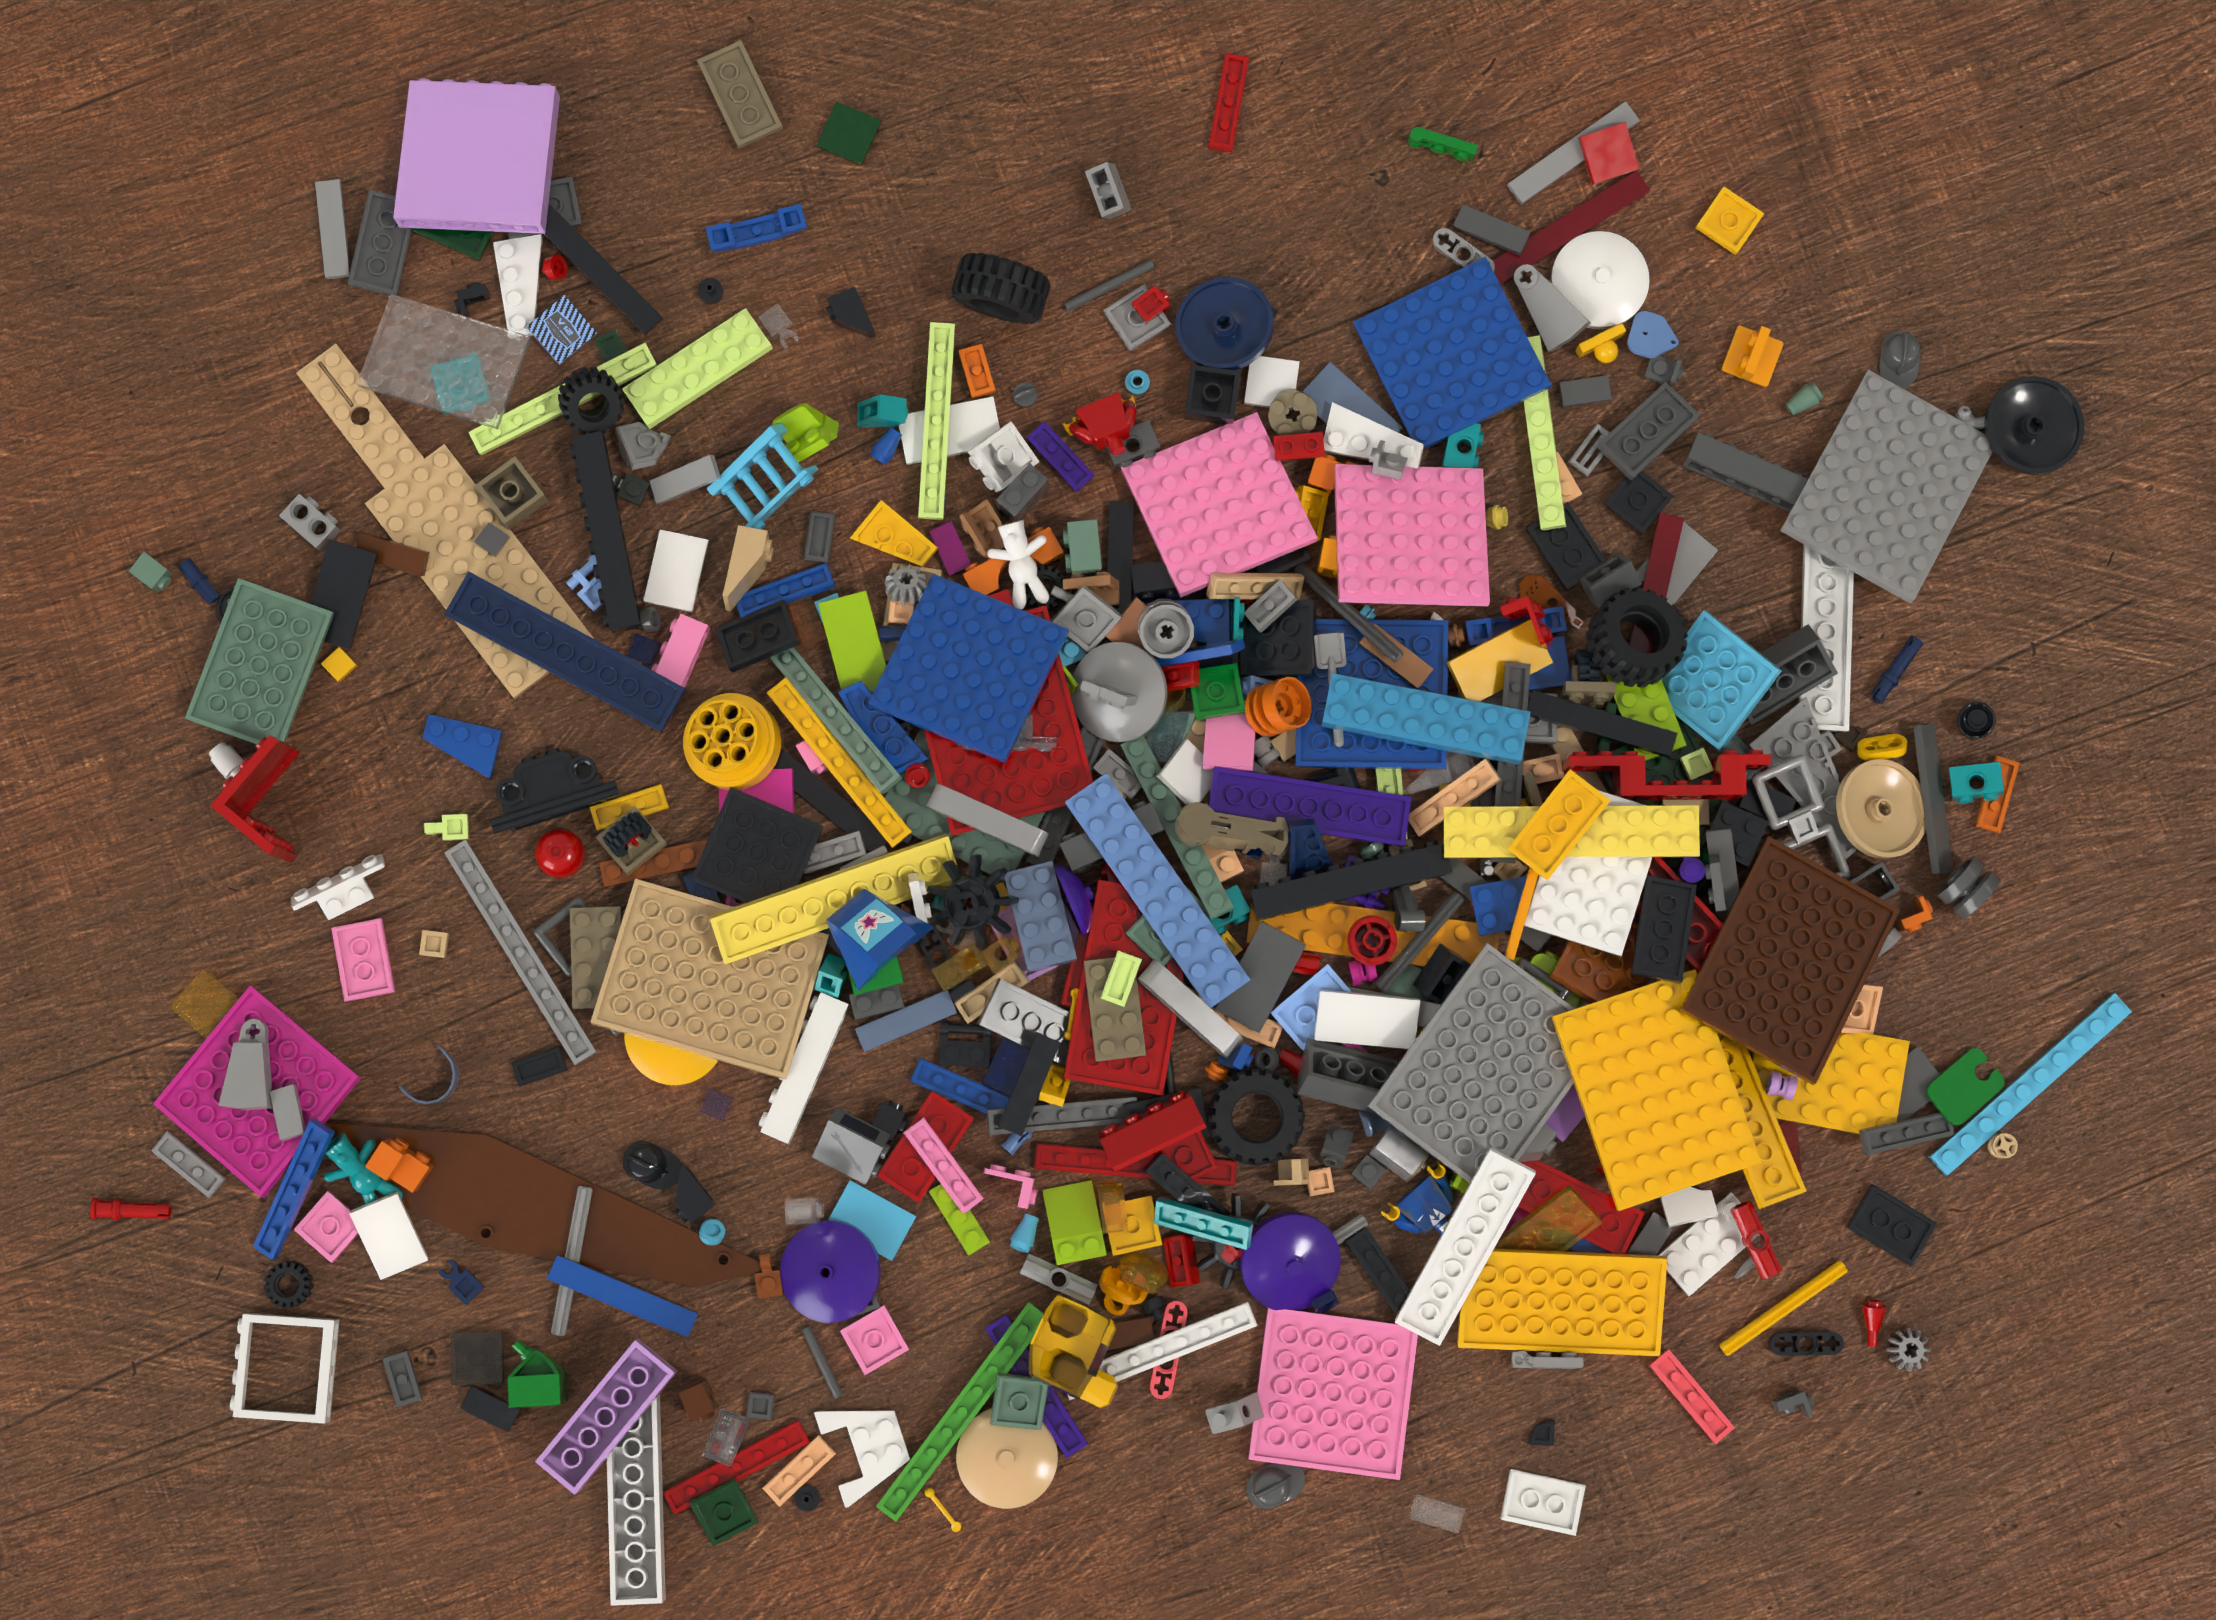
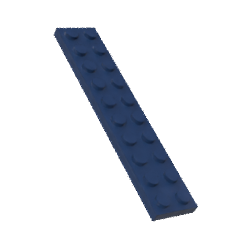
M469 571L444 613L446 617L661 733L686 691L684 687Z

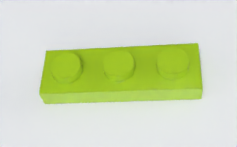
M942 1184L929 1191L968 1256L990 1243L971 1210L963 1214Z

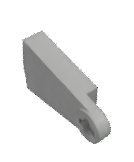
M1525 264L1516 269L1514 281L1549 352H1553L1572 341L1591 324L1535 267ZM1524 271L1527 273L1532 272L1533 275L1530 277L1532 281L1530 283L1521 281L1524 277L1522 274Z
M257 1019L247 1020L241 1028L238 1043H233L219 1106L249 1111L273 1109L269 1093L272 1091L268 1042L269 1029L263 1021ZM256 1026V1028L260 1030V1033L256 1034L254 1038V1036L250 1035L249 1032L250 1030H254Z

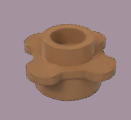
M1456 623L1453 624L1452 628H1448V639L1452 648L1458 647L1463 649V643L1466 642L1464 628H1460Z

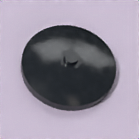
M2030 376L2010 382L1995 394L1986 410L1984 429L1992 452L2004 465L2019 473L2041 475L2059 469L2074 457L2082 443L2084 419L2077 400L2068 389L2051 379Z

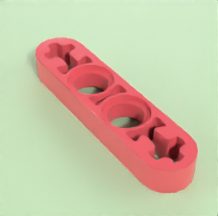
M1171 1301L1167 1304L1164 1310L1159 1337L1163 1336L1168 1330H1179L1178 1327L1173 1325L1166 1326L1167 1320L1172 1323L1173 1315L1169 1313V1309H1174L1175 1305H1179V1309L1183 1311V1315H1178L1176 1323H1182L1181 1328L1185 1327L1187 1308L1182 1302ZM1179 1357L1173 1359V1366L1170 1369H1162L1160 1365L1153 1367L1150 1390L1154 1397L1165 1399L1172 1393ZM1156 1371L1163 1374L1172 1373L1171 1379L1165 1377V1385L1168 1386V1391L1164 1390L1162 1394H1158V1390L1154 1388V1385L1159 1384L1161 1375L1156 1376Z

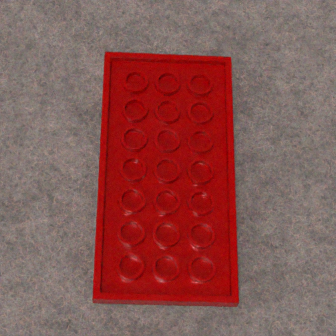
M1098 880L1084 961L1112 958L1116 956L1117 950L1142 959L1136 975L1146 1056L1095 1061L1083 962L1063 1078L1163 1096L1177 1015L1138 981L1139 976L1153 960L1125 932L1142 915L1141 911L1121 883ZM1172 957L1164 967L1183 982L1184 973Z

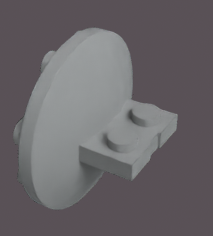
M1111 642L1094 648L1078 664L1073 678L1078 683V687L1071 694V700L1078 719L1092 734L1113 742L1129 741L1148 733L1160 720L1167 701V683L1161 666L1148 651L1127 642Z

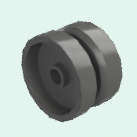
M1976 856L1970 857L1960 865L1936 893V896L1945 904L1956 900L1953 905V912L1961 919L1967 918L1977 910L2001 882V879L1992 871L1980 875L1984 864Z

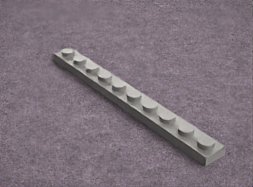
M465 839L444 852L574 1065L597 1053L591 1040L469 842Z

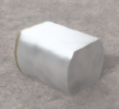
M1390 1125L1382 1133L1369 1152L1372 1157L1406 1182L1417 1175L1422 1168L1426 1167L1425 1161L1430 1153L1393 1125Z

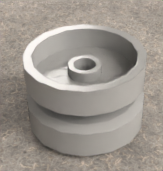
M1158 599L1150 602L1141 610L1137 620V632L1144 648L1150 654L1159 658H1174L1183 654L1190 647L1194 638V625L1187 610L1180 603L1171 599ZM1167 625L1169 629L1167 631H1163L1161 627Z

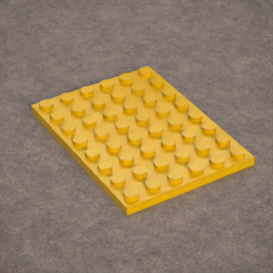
M1695 969L1683 973L1681 984L1660 980L1552 1016L1617 1211L1762 1163L1717 1031L1679 1011L1697 976Z

